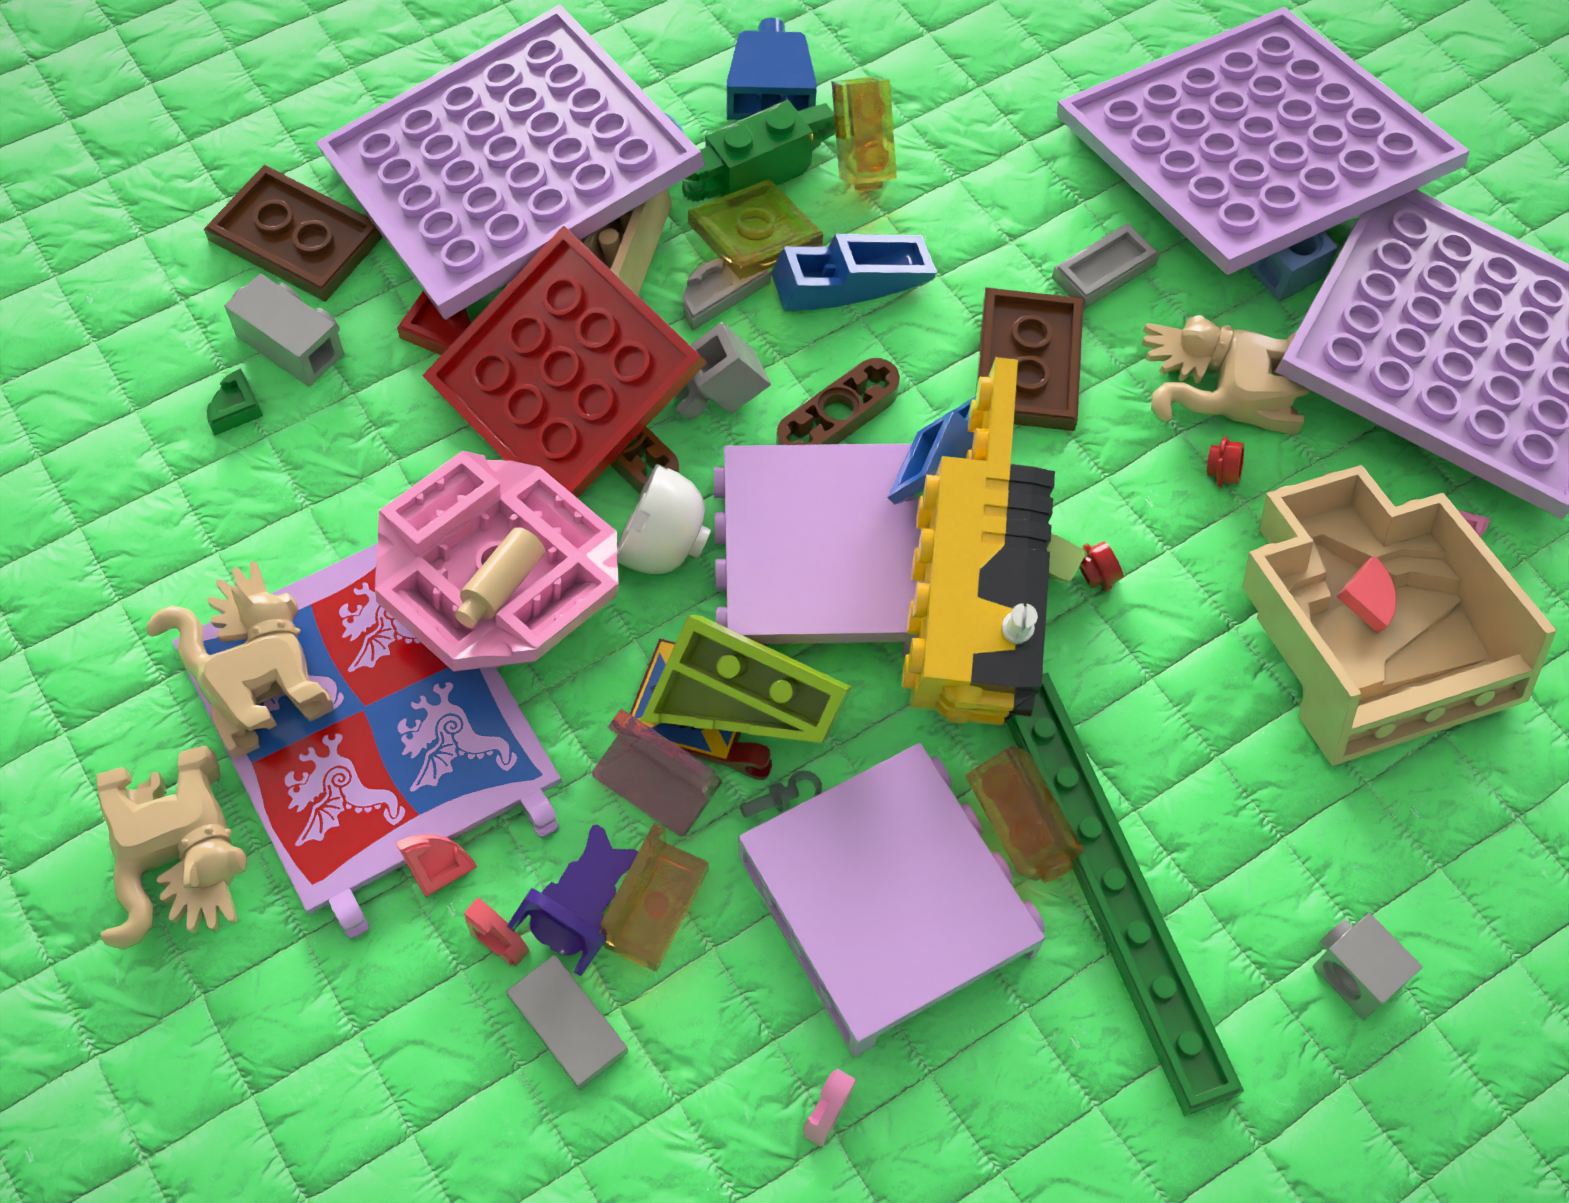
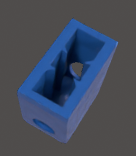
M778 18L763 19L758 25V31H743L738 34L727 78L728 120L745 119L786 100H789L797 111L816 106L817 82L806 35L801 32L785 31V24Z

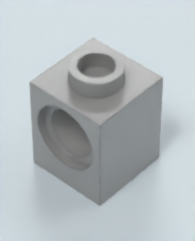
M1368 913L1354 927L1346 919L1336 925L1319 941L1326 952L1312 966L1363 1021L1423 968L1371 913Z

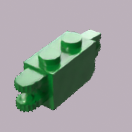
M786 100L706 135L705 147L699 149L705 167L686 177L685 181H682L684 197H687V200H692V202H699L700 200L704 201L705 198L710 199L720 194L728 206L731 207L804 174L812 163V151L819 147L821 142L835 135V113L827 103L797 111L792 103Z

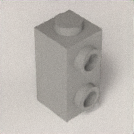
M260 273L246 286L239 288L224 305L234 333L238 338L308 387L344 355L338 335L340 328L335 319L321 308L314 310L302 302L298 294L285 283L277 285Z

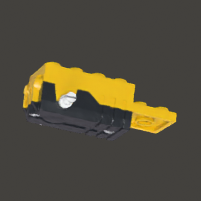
M996 357L989 377L980 376L976 400L971 401L968 416V432L974 433L972 450L967 451L966 459L942 456L936 475H926L923 496H920L918 501L916 529H921L919 547H915L911 571V581L918 582L916 584L914 601L911 600L907 617V634L916 635V638H912L910 652L905 655L902 688L911 689L910 707L937 710L941 716L946 717V720L952 723L976 722L1004 725L1015 716L1031 717L1034 709L1035 695L1042 686L1050 552L1047 551V547L1051 542L1052 525L1049 524V520L1053 514V498L1050 495L1054 489L1055 471L1011 464L1018 360Z

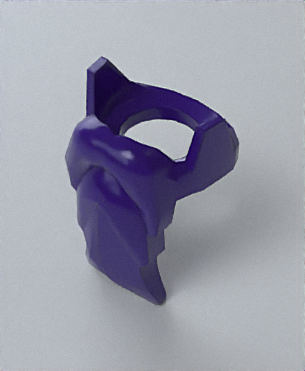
M593 825L589 831L587 844L580 859L568 864L558 883L551 882L542 892L531 888L508 923V929L514 931L530 915V930L534 937L542 944L548 945L551 950L561 955L570 956L577 954L581 950L584 951L574 970L575 974L582 976L607 940L599 931L605 920L602 912L616 895L615 884L623 874L640 862L642 859L641 853L635 849H612L605 829L599 825Z

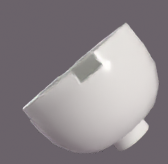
M656 464L638 497L640 500L633 515H630L617 545V562L629 569L645 574H665L679 568L688 555L698 558L711 529L702 525L705 504L702 494L696 486L678 472Z

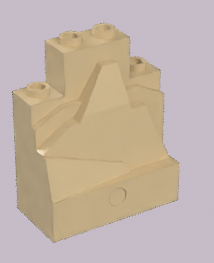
M1362 465L1339 472H1330L1319 478L1292 486H1283L1275 491L1266 493L1259 530L1269 544L1249 552L1242 589L1258 611L1257 620L1302 684L1303 699L1298 717L1331 766L1529 702L1557 630L1444 493L1421 500H1411L1395 507ZM1374 555L1388 571L1396 593L1394 616L1388 627L1379 633L1374 631L1336 597L1361 566Z

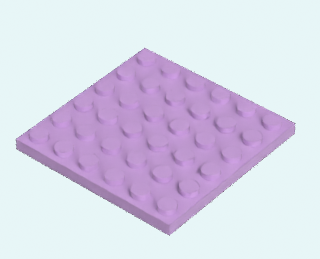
M561 4L316 142L325 160L445 320L512 281L563 225L581 240L705 167L701 151Z
M1285 7L1069 96L1057 103V117L1226 275L1465 167L1470 150Z
M1417 189L1360 214L1275 372L1563 520L1569 513V264Z

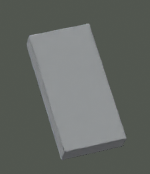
M1127 223L1055 266L1052 279L1070 297L1084 298V310L1154 267L1160 254Z
M553 955L506 991L508 998L579 1091L629 1053L628 1047L556 955Z

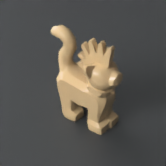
M1202 315L1189 318L1184 329L1153 323L1145 324L1143 331L1150 336H1145L1141 344L1154 349L1148 352L1146 356L1147 361H1165L1159 373L1165 374L1171 371H1180L1178 377L1180 381H1184L1190 374H1193L1194 382L1199 384L1206 369L1217 371V386L1213 392L1199 390L1183 382H1165L1152 394L1151 410L1159 420L1164 422L1170 421L1172 417L1171 403H1179L1194 413L1222 414L1233 421L1245 422L1266 430L1285 434H1297L1304 424V415H1298V410L1291 406L1297 397L1308 394L1310 390L1286 377L1272 375V373H1276L1275 371L1296 332H1293L1287 339H1273L1258 332L1242 329L1233 330L1230 325L1218 327Z
M255 561L250 563V580H247L237 567L232 569L236 582L235 587L222 579L216 580L218 589L227 600L216 597H209L207 599L211 608L222 613L212 616L210 619L214 627L222 628L217 632L219 640L221 642L247 639L246 643L213 655H208L203 644V625L190 609L173 605L157 610L147 623L146 628L147 634L151 637L158 636L171 629H177L180 632L177 652L185 669L196 679L201 692L210 703L215 727L234 760L260 747L258 735L253 730L259 728H267L269 730L277 726L267 707L257 706V704L265 702L280 693H284L309 721H313L334 709L332 699L326 689H322L318 682H310L307 662L297 638L301 631L299 628H295L293 624V619L298 613L296 600L288 593L278 596L269 594L259 566Z
M207 746L180 752L178 757L176 794L163 797L167 793L166 784L159 772L151 773L149 780L139 784L135 790L125 788L132 783V776L125 767L96 774L100 809L108 827L109 843L115 861L113 878L116 899L129 914L128 920L123 925L108 928L101 933L103 943L110 947L125 950L142 942L153 928V904L143 889L141 878L145 872L177 859L182 861L157 878V882L162 887H167L161 893L160 900L165 904L174 902L168 916L174 924H177L187 912L186 928L192 934L198 931L203 914L209 929L216 932L219 929L220 910L231 924H236L238 917L229 885L235 875L245 871L247 857L241 848L231 845L229 836L232 834L231 829H226L225 817L213 794L212 784L220 778V765L217 762L216 754Z

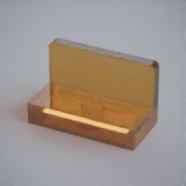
M654 823L600 924L601 934L607 938L603 944L604 948L657 972L709 871V862L668 844L666 841V829Z

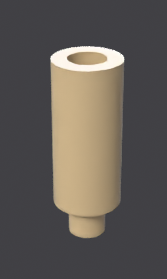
M512 529L461 590L460 599L463 604L455 612L456 619L468 628H473L480 618L492 619L545 555V548L542 542L526 529Z

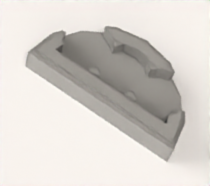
M726 257L702 264L688 277L687 287L683 294L684 317L692 331L771 283V272L752 260H749V264L738 261L726 262Z

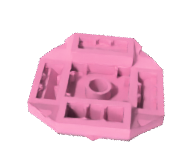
M461 451L379 510L375 576L376 602L453 671L485 667L498 668L503 665L537 661L617 596V531L541 467L514 461L486 460L485 455ZM523 528L530 531L542 542L545 548V555L492 619L480 618L473 628L462 625L455 617V612L463 604L460 599L461 590L512 529Z

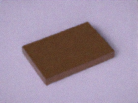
M265 164L204 228L207 240L324 302L331 297L383 238L368 217Z
M985 287L976 393L980 376L989 377L996 357L1018 360L1013 424L1075 431L1078 422L1084 298Z

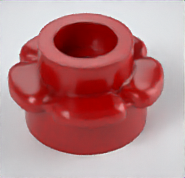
M1224 437L1221 440L1220 446H1210L1207 476H1215L1218 487L1223 488L1224 483H1240L1244 463V443L1230 442L1229 437Z
M1105 541L1092 547L1088 543L1083 545L1082 549L1086 554L1079 565V569L1084 579L1091 588L1101 585L1104 591H1109L1112 589V584L1124 578L1122 568L1114 552Z

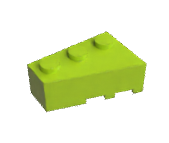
M690 615L685 621L640 721L823 743L829 738L852 686L705 617Z

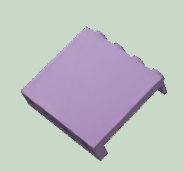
M912 444L724 446V466L714 467V498H725V512L714 513L715 544H726V559H715L716 591H726L727 607H716V623L760 644L901 642L902 657L909 654L911 640L916 638V635L907 634V617L911 600L914 601L916 584L918 582L911 581L914 550L915 547H919L921 529H916L919 498L894 505L887 497Z
M921 743L898 753L738 836V858L854 1058L873 1048L876 1044L877 1036L1025 954L1029 960L1036 957L1045 940L1043 934L1045 926L1038 910L1030 901L1022 902L1011 885L1013 876L1007 862L999 852H990L980 836L982 829L976 814L968 804L960 805L949 788L951 787V779L944 764L936 756L930 758Z

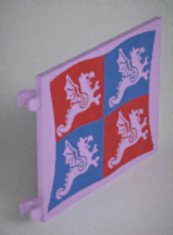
M378 543L271 593L275 596L288 593L296 600L298 613L293 619V624L295 628H299L301 631L297 638L307 662L310 682H318L322 689H326L333 702V711L313 721H309L284 693H280L265 702L257 704V706L267 707L277 725L269 730L267 728L253 730L258 735L259 748L234 760L224 744L307 914L311 915L331 905L349 939L356 938L369 930V924L352 892L406 865L395 844L396 842L411 836L424 834L438 835L453 840L520 804L538 837H546L559 829L555 810L543 792L562 783L561 777L497 668L485 667L461 671L451 670L376 602L375 576ZM211 622L203 625V644L208 655H213L246 643L247 639L221 642L217 632L222 628L214 627ZM179 637L172 640L176 650L178 648ZM188 672L213 722L211 705L201 692L196 679Z

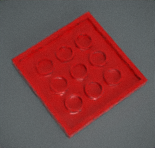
M563 225L422 376L505 461L541 467L576 498H579L699 372L707 361Z

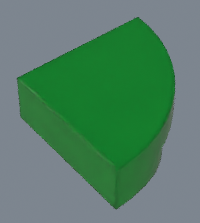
M241 368L223 378L220 382V389L207 407V418L214 436L263 417L260 406Z

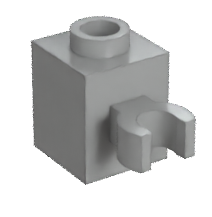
M720 322L690 345L707 363L675 396L680 401L685 399L676 408L679 413L690 420L699 416L705 410L708 400L712 399L728 413L732 414L771 386V383L755 350L726 324Z

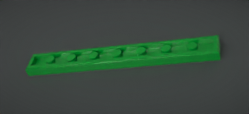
M1049 673L1042 674V686L1035 695L1032 716H1015L1006 723L1185 1117L1238 1097L1244 1092L1240 1080Z

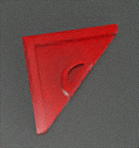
M422 291L397 327L400 339L442 355L471 324L466 308L445 320L425 292Z

